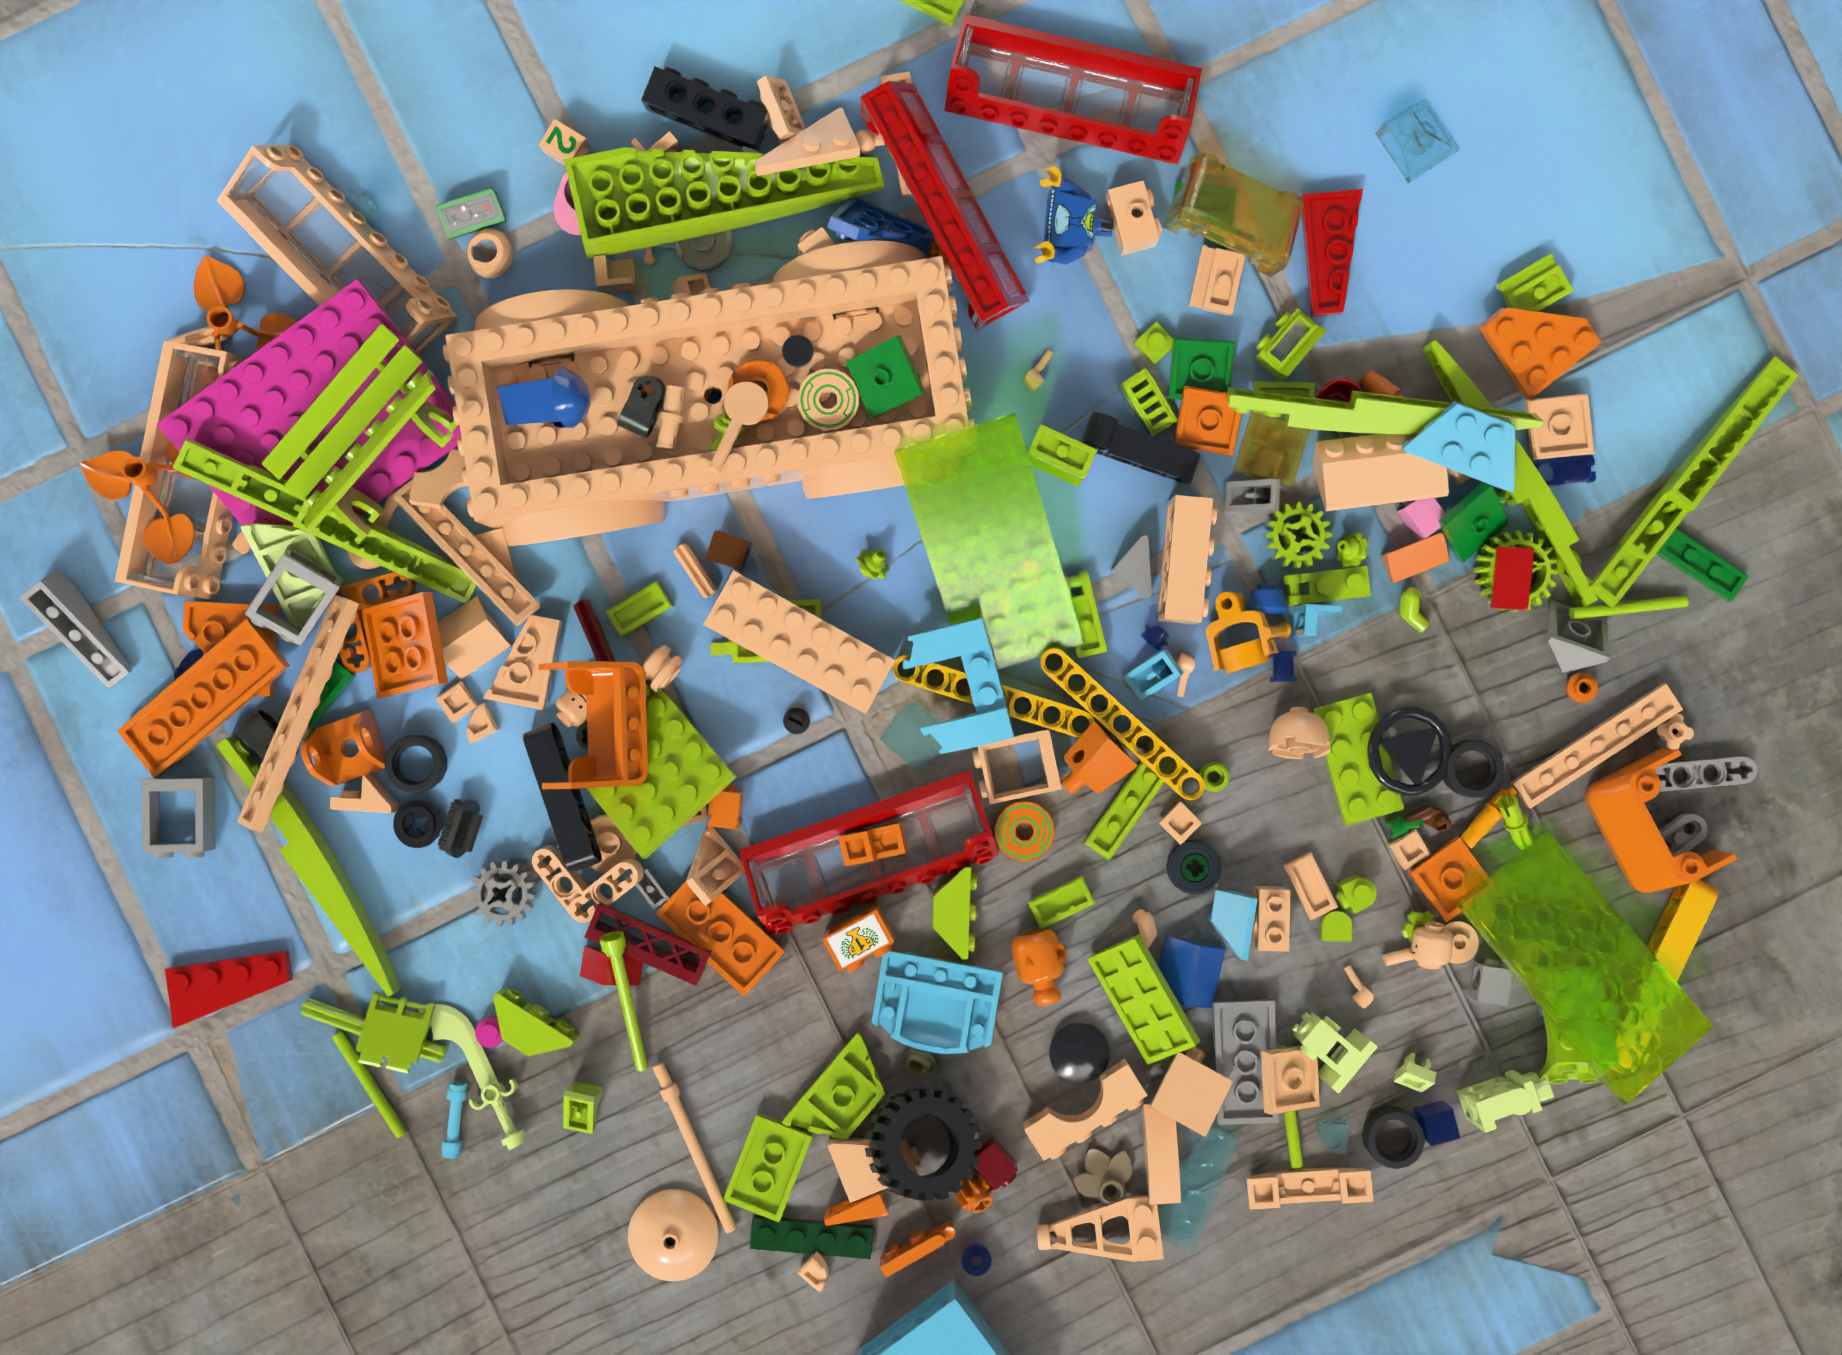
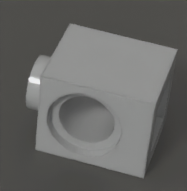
M1485 957L1484 962L1474 961L1468 997L1477 1002L1508 1006L1513 970L1504 966V961Z

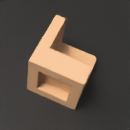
M605 255L593 256L596 287L601 293L637 290L635 262L633 259L609 261Z

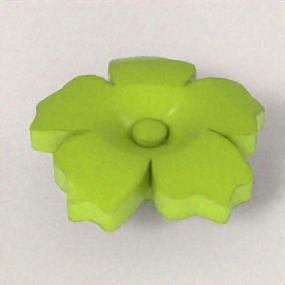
M1411 911L1407 915L1410 923H1405L1401 929L1402 936L1409 938V941L1412 943L1413 931L1417 927L1425 926V922H1435L1434 915L1429 911H1426L1424 914Z

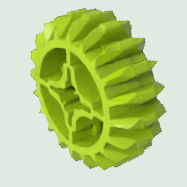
M1520 530L1513 531L1512 535L1508 531L1502 532L1500 538L1497 536L1490 538L1491 546L1486 544L1481 547L1485 555L1476 556L1475 560L1481 563L1482 566L1473 568L1474 573H1481V578L1476 579L1474 583L1475 585H1484L1485 588L1479 592L1481 596L1492 595L1496 547L1534 549L1532 572L1536 571V579L1530 589L1528 610H1531V604L1540 606L1542 604L1541 597L1548 598L1551 595L1546 587L1556 586L1557 583L1550 579V576L1558 575L1559 573L1558 570L1551 569V564L1556 563L1558 559L1548 558L1547 554L1552 551V548L1549 546L1542 549L1541 546L1544 539L1537 538L1533 541V533L1527 532L1522 535ZM1491 595L1488 599L1489 604H1491Z

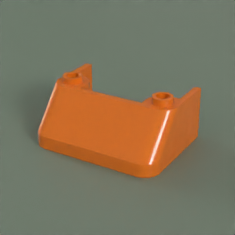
M564 661L539 664V670H565V682L569 691L575 695H586L588 756L576 757L571 761L568 768V782L542 783V789H578L636 786L642 784L648 775L645 672L641 665L636 662Z
M1658 748L1590 784L1584 794L1585 803L1629 885L1639 892L1651 893L1692 883L1737 860L1735 853L1714 849L1701 856L1690 851H1683L1672 856L1649 813L1645 802L1656 797L1661 788L1660 779L1655 769L1681 756L1682 754L1679 749Z

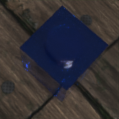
M1443 1100L1413 1108L1415 1117L1423 1128L1425 1141L1430 1146L1461 1139L1454 1110Z

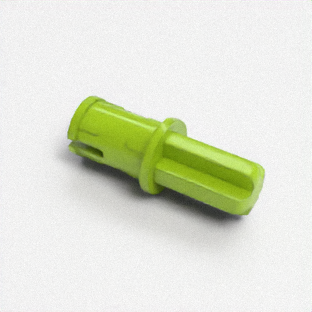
M1505 795L1497 802L1504 817L1503 826L1510 832L1514 844L1520 850H1525L1533 844V839L1527 827L1528 818L1522 813L1517 797L1511 795V803L1509 796Z

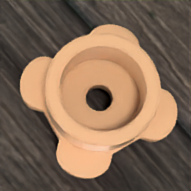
M1675 714L1656 728L1657 734L1666 742V746L1669 749H1678L1680 743L1686 739H1692L1694 735L1693 729L1687 727L1683 722L1684 718L1681 714ZM1673 729H1677V734H1673Z

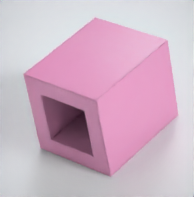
M1435 498L1402 502L1404 506L1396 511L1417 541L1427 538L1441 528L1438 520L1445 515V512Z

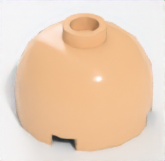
M1293 707L1290 709V712L1276 718L1270 727L1268 750H1272V754L1275 756L1289 759H1304L1305 753H1313V758L1325 756L1330 752L1329 729L1325 721L1318 715L1309 712L1308 708Z

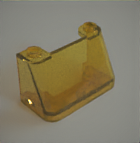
M1202 153L1201 156L1193 157L1188 163L1162 228L1175 234L1178 233L1179 228L1190 230L1188 235L1193 237L1198 234L1249 257V263L1255 264L1259 262L1257 271L1269 277L1284 270L1291 257L1303 209V204L1299 201L1300 197L1289 191L1281 192L1219 163L1218 158L1211 154Z

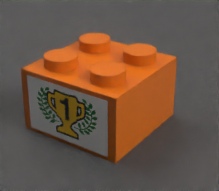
M876 903L826 930L822 941L839 972L846 968L848 972H852L865 964L864 960H866V957L874 954L877 958L892 949V943L895 941V932L879 903Z

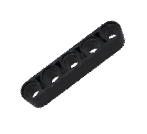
M552 722L524 733V745L567 869L573 873L600 863L602 861L601 851L580 789H542V783L568 782V768L571 762L558 727Z

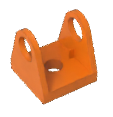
M366 710L313 729L301 744L302 759L309 773L330 787L363 777L364 774H371L385 769V756L387 752L372 710ZM349 740H354L359 748L358 753L354 757L348 756L344 750L345 744ZM310 753H311V754H312V756H313V759H314V762H315V765H314V764H313V762H312V759H311V756H310Z

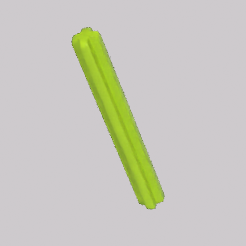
M313 999L305 1000L301 1008L303 1016L357 1035L361 1034L365 1021L364 1017ZM426 1039L420 1057L440 1063L445 1058L447 1047Z

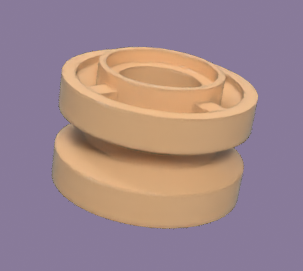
M666 645L654 650L641 665L645 672V681L651 680L650 688L655 692H658L661 688L664 689L670 684L681 670L680 667L684 662L678 655L671 658V649Z

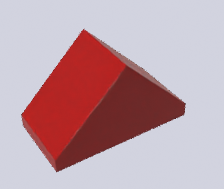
M585 945L580 976L604 986L616 985L610 957H607L600 947ZM622 954L629 985H640L643 963Z

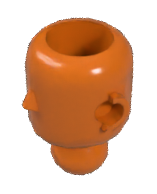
M1036 929L1015 936L1011 942V954L1015 964L1013 969H1016L1017 976L1021 982L1033 984L1034 992L1032 998L1037 1006H1047L1059 1002L1061 991L1056 986L1054 979L1060 977L1064 972V961L1066 960L1064 944L1059 942L1057 934L1051 929Z

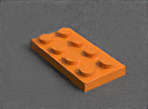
M685 881L656 913L679 937L711 950L712 952L707 963L744 997L786 952L773 937L724 892L720 893L705 906Z

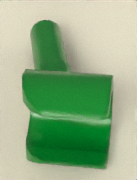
M1398 816L1385 822L1384 825L1391 827L1393 833L1389 837L1393 839L1407 833L1411 828L1422 827L1424 822L1421 819L1406 821L1402 816Z

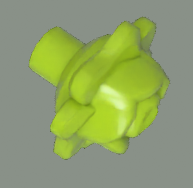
M1360 532L1353 535L1345 534L1344 540L1339 541L1337 544L1338 553L1336 559L1342 561V566L1346 568L1351 565L1359 566L1361 561L1368 555V540L1363 539V535Z
M862 549L860 555L856 558L861 573L866 577L884 579L886 572L890 570L889 565L886 564L887 555L882 549H877L876 551L874 549L869 551Z

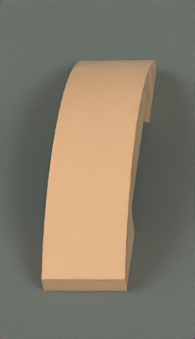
M1340 1167L1305 1168L1246 1177L1250 1210L1280 1208V1204L1334 1200H1341L1342 1204L1374 1202L1370 1169Z

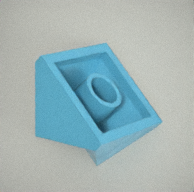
M1216 890L1212 912L1206 917L1228 948L1241 960L1248 961L1258 899L1247 892Z

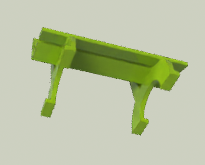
M383 323L378 326L261 463L280 480L301 456L305 461L284 485L303 501L323 477L325 482L329 484L323 493L316 490L306 501L305 505L309 507L303 515L306 529L312 532L332 509L357 534L354 541L358 544L363 541L372 528L355 514L351 505L357 506L371 514L368 520L372 524L381 515L384 508L365 494L352 488L351 486L410 418L441 448L450 441L453 436L452 432L458 426L452 417L426 400L436 389L433 381L430 379L434 374L430 369L424 376L418 372L408 384L405 382L423 362L406 344L388 364L383 361L400 340ZM377 368L380 374L311 452L308 446L374 369ZM400 389L406 397L401 399L397 396L386 409L390 413L388 418L383 423L377 419L365 433L370 438L363 447L356 443L345 456L350 462L344 469L341 470L339 467H336L332 471L331 467ZM430 418L438 421L449 430L443 434Z

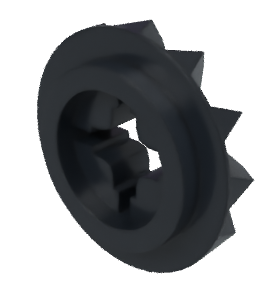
M420 799L403 804L397 810L393 820V828L397 838L404 845L412 848H423L431 845L440 836L443 825L440 811L431 802ZM415 815L418 819L428 817L426 823L422 825L423 832L419 828L408 830L415 823Z

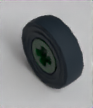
M1198 840L1184 841L1181 845L1175 846L1169 854L1166 864L1167 874L1172 884L1182 892L1192 895L1202 894L1212 889L1218 882L1222 870L1221 860L1215 849L1206 842ZM1192 859H1196V862L1202 865L1200 872L1196 870L1197 875H1192L1191 871L1186 869L1187 863L1192 864L1190 861Z

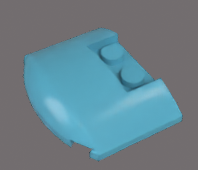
M890 950L882 956L872 1023L876 1027L880 1024L891 1034L890 1037L894 1040L927 1052L960 1054L967 1053L969 1050L983 1045L986 1048L992 1044L1003 971L976 964L970 965L917 955L911 952Z

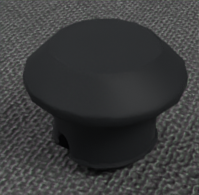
M791 708L785 713L783 724L790 733L801 734L808 729L810 717L802 708Z

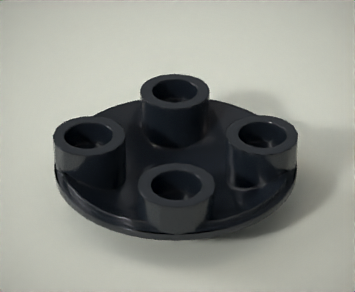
M1073 1023L1063 1027L1054 1034L1050 1044L1049 1058L1053 1069L1061 1078L1071 1083L1084 1084L1097 1079L1105 1071L1110 1058V1049L1105 1036L1094 1025Z

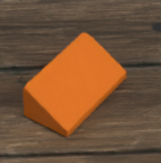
M1443 532L1381 555L1392 584L1449 562Z

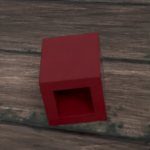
M993 1135L982 1144V1149L974 1151L973 1156L980 1158L978 1166L974 1167L994 1190H997L1001 1185L1003 1188L1008 1186L1016 1178V1172L1018 1171L1017 1162Z

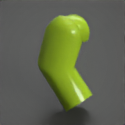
M1409 587L1401 594L1399 613L1406 622L1419 633H1422L1429 626L1430 621L1419 612L1420 590L1415 587Z

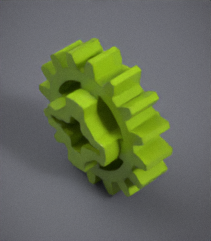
M1297 502L1294 504L1293 510L1289 504L1282 506L1284 514L1279 511L1272 514L1276 521L1266 522V526L1271 529V532L1263 534V537L1271 539V543L1266 546V550L1274 549L1276 551L1272 557L1273 560L1282 557L1284 558L1282 566L1286 567L1292 561L1294 569L1301 568L1302 561L1308 567L1313 565L1312 557L1316 560L1323 558L1320 550H1328L1330 548L1324 540L1332 537V533L1325 532L1324 530L1330 522H1321L1322 511L1314 514L1312 513V504L1302 509L1301 502ZM1290 516H1299L1294 524L1283 522ZM1311 522L1316 529L1317 535L1313 533V530L1310 526ZM1300 529V536L1303 539L1296 542V536L1292 532ZM1278 536L1282 537L1285 544L1284 548L1281 546ZM1303 546L1306 548H1312V550L1305 555H1297V553Z

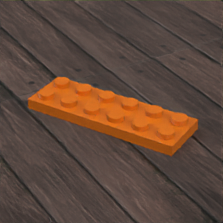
M246 619L119 728L117 732L153 778L161 777L289 668L290 665L261 628L252 623L250 619Z

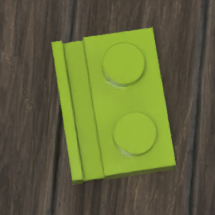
M1552 253L1496 286L1503 294V299L1508 308L1539 312L1574 291L1561 267L1555 263Z

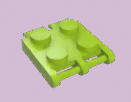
M374 991L356 1046V1051L361 1052L359 1062L381 1068L384 1059L388 1058L387 1069L409 1074L412 1063L417 1065L419 1063L435 1004H419L408 1001L406 997L396 999L382 996L381 992ZM379 1002L398 1005V1008L380 1005ZM406 1008L425 1011V1014L408 1011Z

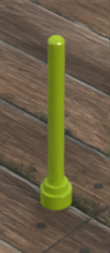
M620 931L610 932L600 937L602 952L606 953V956L611 959L637 1071L642 1072L648 1068L622 955L626 947L625 936Z

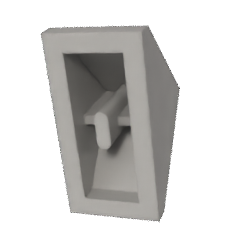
M1280 479L1226 482L1224 512L1271 515L1278 511Z
M1148 535L1141 536L1111 569L1116 576L1142 598L1152 597Z

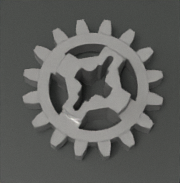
M504 860L500 867L499 863L494 861L490 863L491 870L486 866L479 869L482 877L475 876L472 878L477 887L469 889V893L476 895V898L470 901V905L478 904L479 909L475 914L476 916L483 913L486 914L485 923L488 924L493 919H496V926L500 927L506 920L508 925L511 926L516 923L515 916L523 920L527 917L523 910L530 911L534 908L529 900L537 897L536 893L530 892V888L536 885V881L528 882L526 878L529 877L531 872L521 873L522 864L517 863L511 868L510 860ZM505 873L513 876V878L510 880L503 879L497 874ZM485 886H486L487 889H488L487 899H485V896H484ZM512 886L507 890L508 892L504 898L495 901L502 888ZM520 887H521V889H522V899H521V900L518 898L519 888H520ZM495 907H503L509 913H500L493 909Z

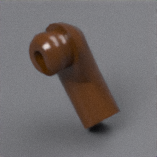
M1431 805L1423 806L1403 816L1406 821L1421 819L1424 824L1440 832L1447 831L1451 826L1448 814Z

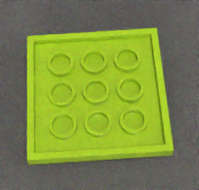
M662 688L646 700L648 775L646 780L636 786L586 788L640 857L647 859L737 778Z

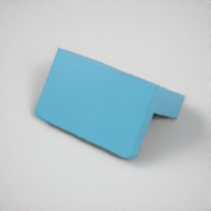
M1304 604L1294 607L1292 637L1305 638L1317 636L1318 615L1342 613L1343 606Z

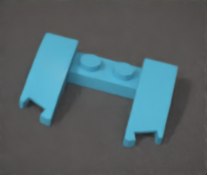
M983 616L908 636V641L914 643L910 660L904 659L903 668L908 669L961 656L976 713L920 727L921 733L924 736L930 733L942 746L938 750L940 754L1014 738V729Z

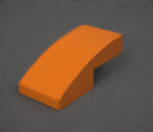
M902 822L838 837L845 867L908 852Z

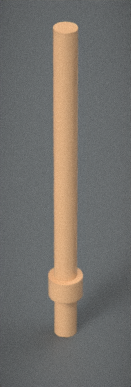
M664 1062L658 1063L652 1068L662 1088L659 1090L664 1102H668L725 1232L730 1233L737 1229V1226L726 1202L723 1201L724 1197L680 1101L679 1095L681 1093L676 1083H672Z

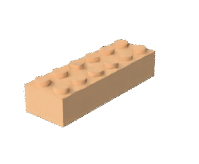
M734 570L703 624L865 714L895 662L889 656Z

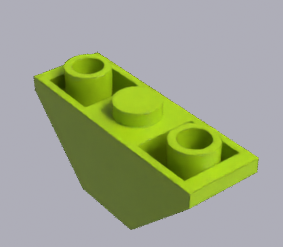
M964 865V868L950 877L933 893L932 927L962 959H968V951H974L975 933H969V921H975L976 903L970 902V891L977 888V872H971V865Z
M503 987L495 993L493 1000L502 1040L525 1055L531 1056L567 1048L577 1041L579 1035L574 1032L575 1028L562 1020L557 1022L548 1016L549 1012L542 1006L537 1004L532 1006L522 1000L524 996L517 990L512 988L505 989Z

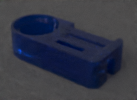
M1592 455L1547 458L1534 463L1537 470H1539L1542 464L1549 465L1552 468V479L1545 481L1548 487L1585 481L1588 484L1596 480V472H1591V466L1595 465V459Z

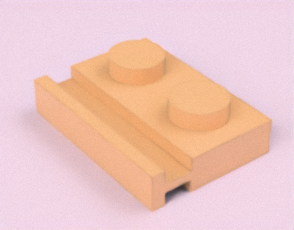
M1203 245L1199 255L1188 307L1201 308V310L1231 316L1234 310L1246 254L1219 248L1213 249Z

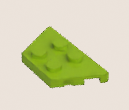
M857 1031L804 1093L782 1119V1124L789 1127L793 1125L809 1129V1132L825 1133L833 1138L847 1140L877 1105L886 1091L860 1032Z

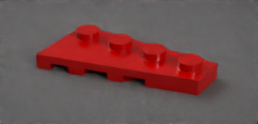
M1363 189L1302 194L1300 197L1311 317L1340 315L1344 312L1350 275V261L1353 256V242L1358 224V211Z
M289 950L166 968L165 975L173 1029L293 980Z

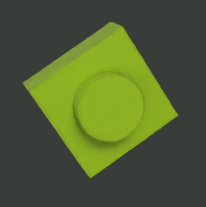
M1156 322L1133 345L1154 366L1172 350L1173 339Z

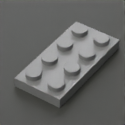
M1273 999L1212 1001L1214 1071L1233 1081L1216 1115V1123L1218 1125L1279 1123V1113L1271 1115L1264 1113L1261 1051L1276 1049L1275 1001Z

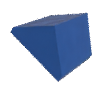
M1170 935L1165 936L1159 969L1179 1004L1187 1007L1212 1008L1225 948Z

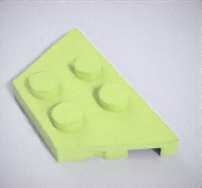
M248 522L242 524L241 529L266 578L287 546L336 574L318 537L294 526ZM285 569L272 586V590L289 623L298 628L302 627L325 593Z

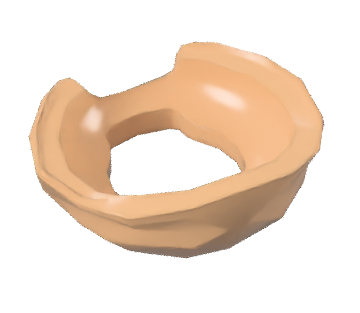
M485 228L476 233L467 246V255L472 269L478 275L484 278H496L510 268L514 250L510 240L503 232ZM483 240H491L497 247L495 258L488 263L475 260L473 256V247Z

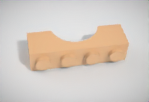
M1125 1058L1105 1070L1099 1076V1096L1094 1105L1087 1111L1078 1115H1063L1052 1110L1050 1107H1046L1023 1122L1026 1134L1043 1161L1049 1157L1052 1160L1060 1157L1066 1152L1068 1145L1075 1141L1077 1143L1085 1141L1092 1135L1091 1131L1100 1125L1106 1127L1118 1119L1117 1115L1125 1109L1129 1111L1134 1110L1144 1102L1143 1098L1148 1095Z

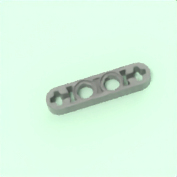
M1731 756L1668 762L1656 768L1655 771L1657 775H1663L1664 780H1660L1661 788L1659 791L1663 792L1750 783L1757 775V766L1749 757ZM1709 764L1714 765L1717 769V776L1713 781H1707L1703 775L1704 768ZM1678 767L1684 768L1687 772V779L1682 784L1676 783L1673 779V773ZM1746 767V772L1741 774H1727L1726 768Z

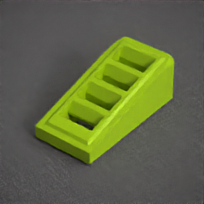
M1144 368L1119 386L1122 394L1151 436L1154 437L1177 422V418L1147 368ZM1144 382L1146 386L1134 394L1132 388ZM1150 392L1153 397L1140 404L1138 399ZM1157 402L1160 407L1147 415L1144 410ZM1164 412L1166 418L1153 426L1151 420Z

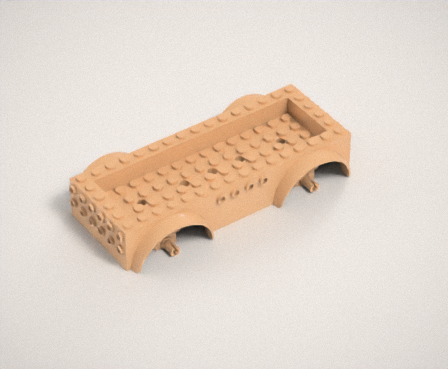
M876 240L855 241L827 246L803 254L782 266L774 275L772 283L750 286L749 283H739L733 285L732 290L720 291L719 288H708L702 290L700 295L689 296L688 293H677L671 295L669 300L658 301V298H645L639 301L640 304L631 306L618 297L596 291L573 289L548 290L515 296L490 306L476 318L474 331L446 335L447 345H443L444 358L446 363L450 364L452 374L448 376V386L451 394H455L456 406L453 407V417L456 425L460 426L461 437H458L457 443L460 455L465 458L466 468L462 469V476L465 486H469L471 499H467L470 517H474L475 522L494 529L503 528L508 546H517L662 522L665 520V502L797 481H801L806 499L883 489L960 475L962 472L961 455L970 454L971 444L976 442L977 435L974 419L968 420L967 412H971L972 407L969 388L963 389L962 382L966 381L967 372L964 357L958 358V352L961 351L962 345L959 326L953 327V321H957L955 296H948V291H952L950 265L944 266L942 256L927 258L921 250L907 244ZM794 335H802L809 339L814 350L811 362L801 368L790 366L782 354L784 342ZM896 335L902 336L926 392L925 394L875 419L869 418L859 395L860 406L856 417L851 423L838 431L824 432L815 429L803 419L798 408L797 395L801 384L810 374L820 369H835L844 372L853 380L846 361ZM753 359L769 360L778 366L787 377L790 387L787 405L783 412L772 420L745 425L741 437L735 440L720 473L715 474L709 471L708 467L716 452H711L709 448L720 434L714 428V419L717 415L726 412L724 398L727 393L729 378L738 366L745 361ZM559 367H565L578 374L588 386L591 394V406L585 419L575 428H557L554 422L506 425L497 387L502 385L553 377ZM641 376L658 377L664 383L665 388L666 385H673L686 389L681 416L684 418L683 424H679L676 451L656 448L661 420H658V416L663 411L664 399L658 411L655 426L648 438L618 426L619 416L628 400L633 384ZM756 382L755 384L759 385L767 394V386L762 382ZM652 383L643 386V390L647 392L646 397L648 395H655L656 390L652 389ZM826 392L820 398V405L823 408L831 409L837 404V396L832 392ZM712 393H722V398L718 403H708L709 396Z

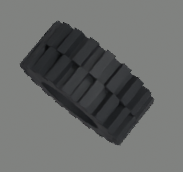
M908 1089L905 1090V1093H896L890 1096L892 1101L883 1102L878 1107L882 1112L880 1115H872L869 1121L875 1126L873 1131H866L865 1139L871 1140V1147L865 1148L866 1157L873 1158L874 1163L869 1164L872 1173L880 1175L877 1180L882 1186L890 1187V1192L904 1196V1198L933 1202L934 1199L943 1200L949 1198L948 1192L958 1193L963 1189L960 1182L962 1180H971L974 1174L968 1169L970 1165L978 1166L980 1158L973 1156L974 1149H982V1140H974L973 1134L980 1132L978 1123H970L969 1119L974 1115L970 1109L961 1108L964 1102L958 1097H949L950 1093L942 1090ZM929 1113L937 1117L945 1125L949 1134L950 1149L945 1162L938 1170L931 1174L920 1176L910 1170L905 1164L901 1155L900 1141L905 1127L913 1118Z

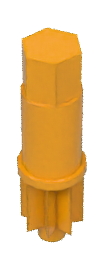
M1510 787L1508 790L1501 788L1485 804L1486 807L1459 836L1468 848L1472 849L1499 819L1503 818L1497 802L1501 797L1508 795L1512 803L1510 796H1515L1518 793L1514 788Z

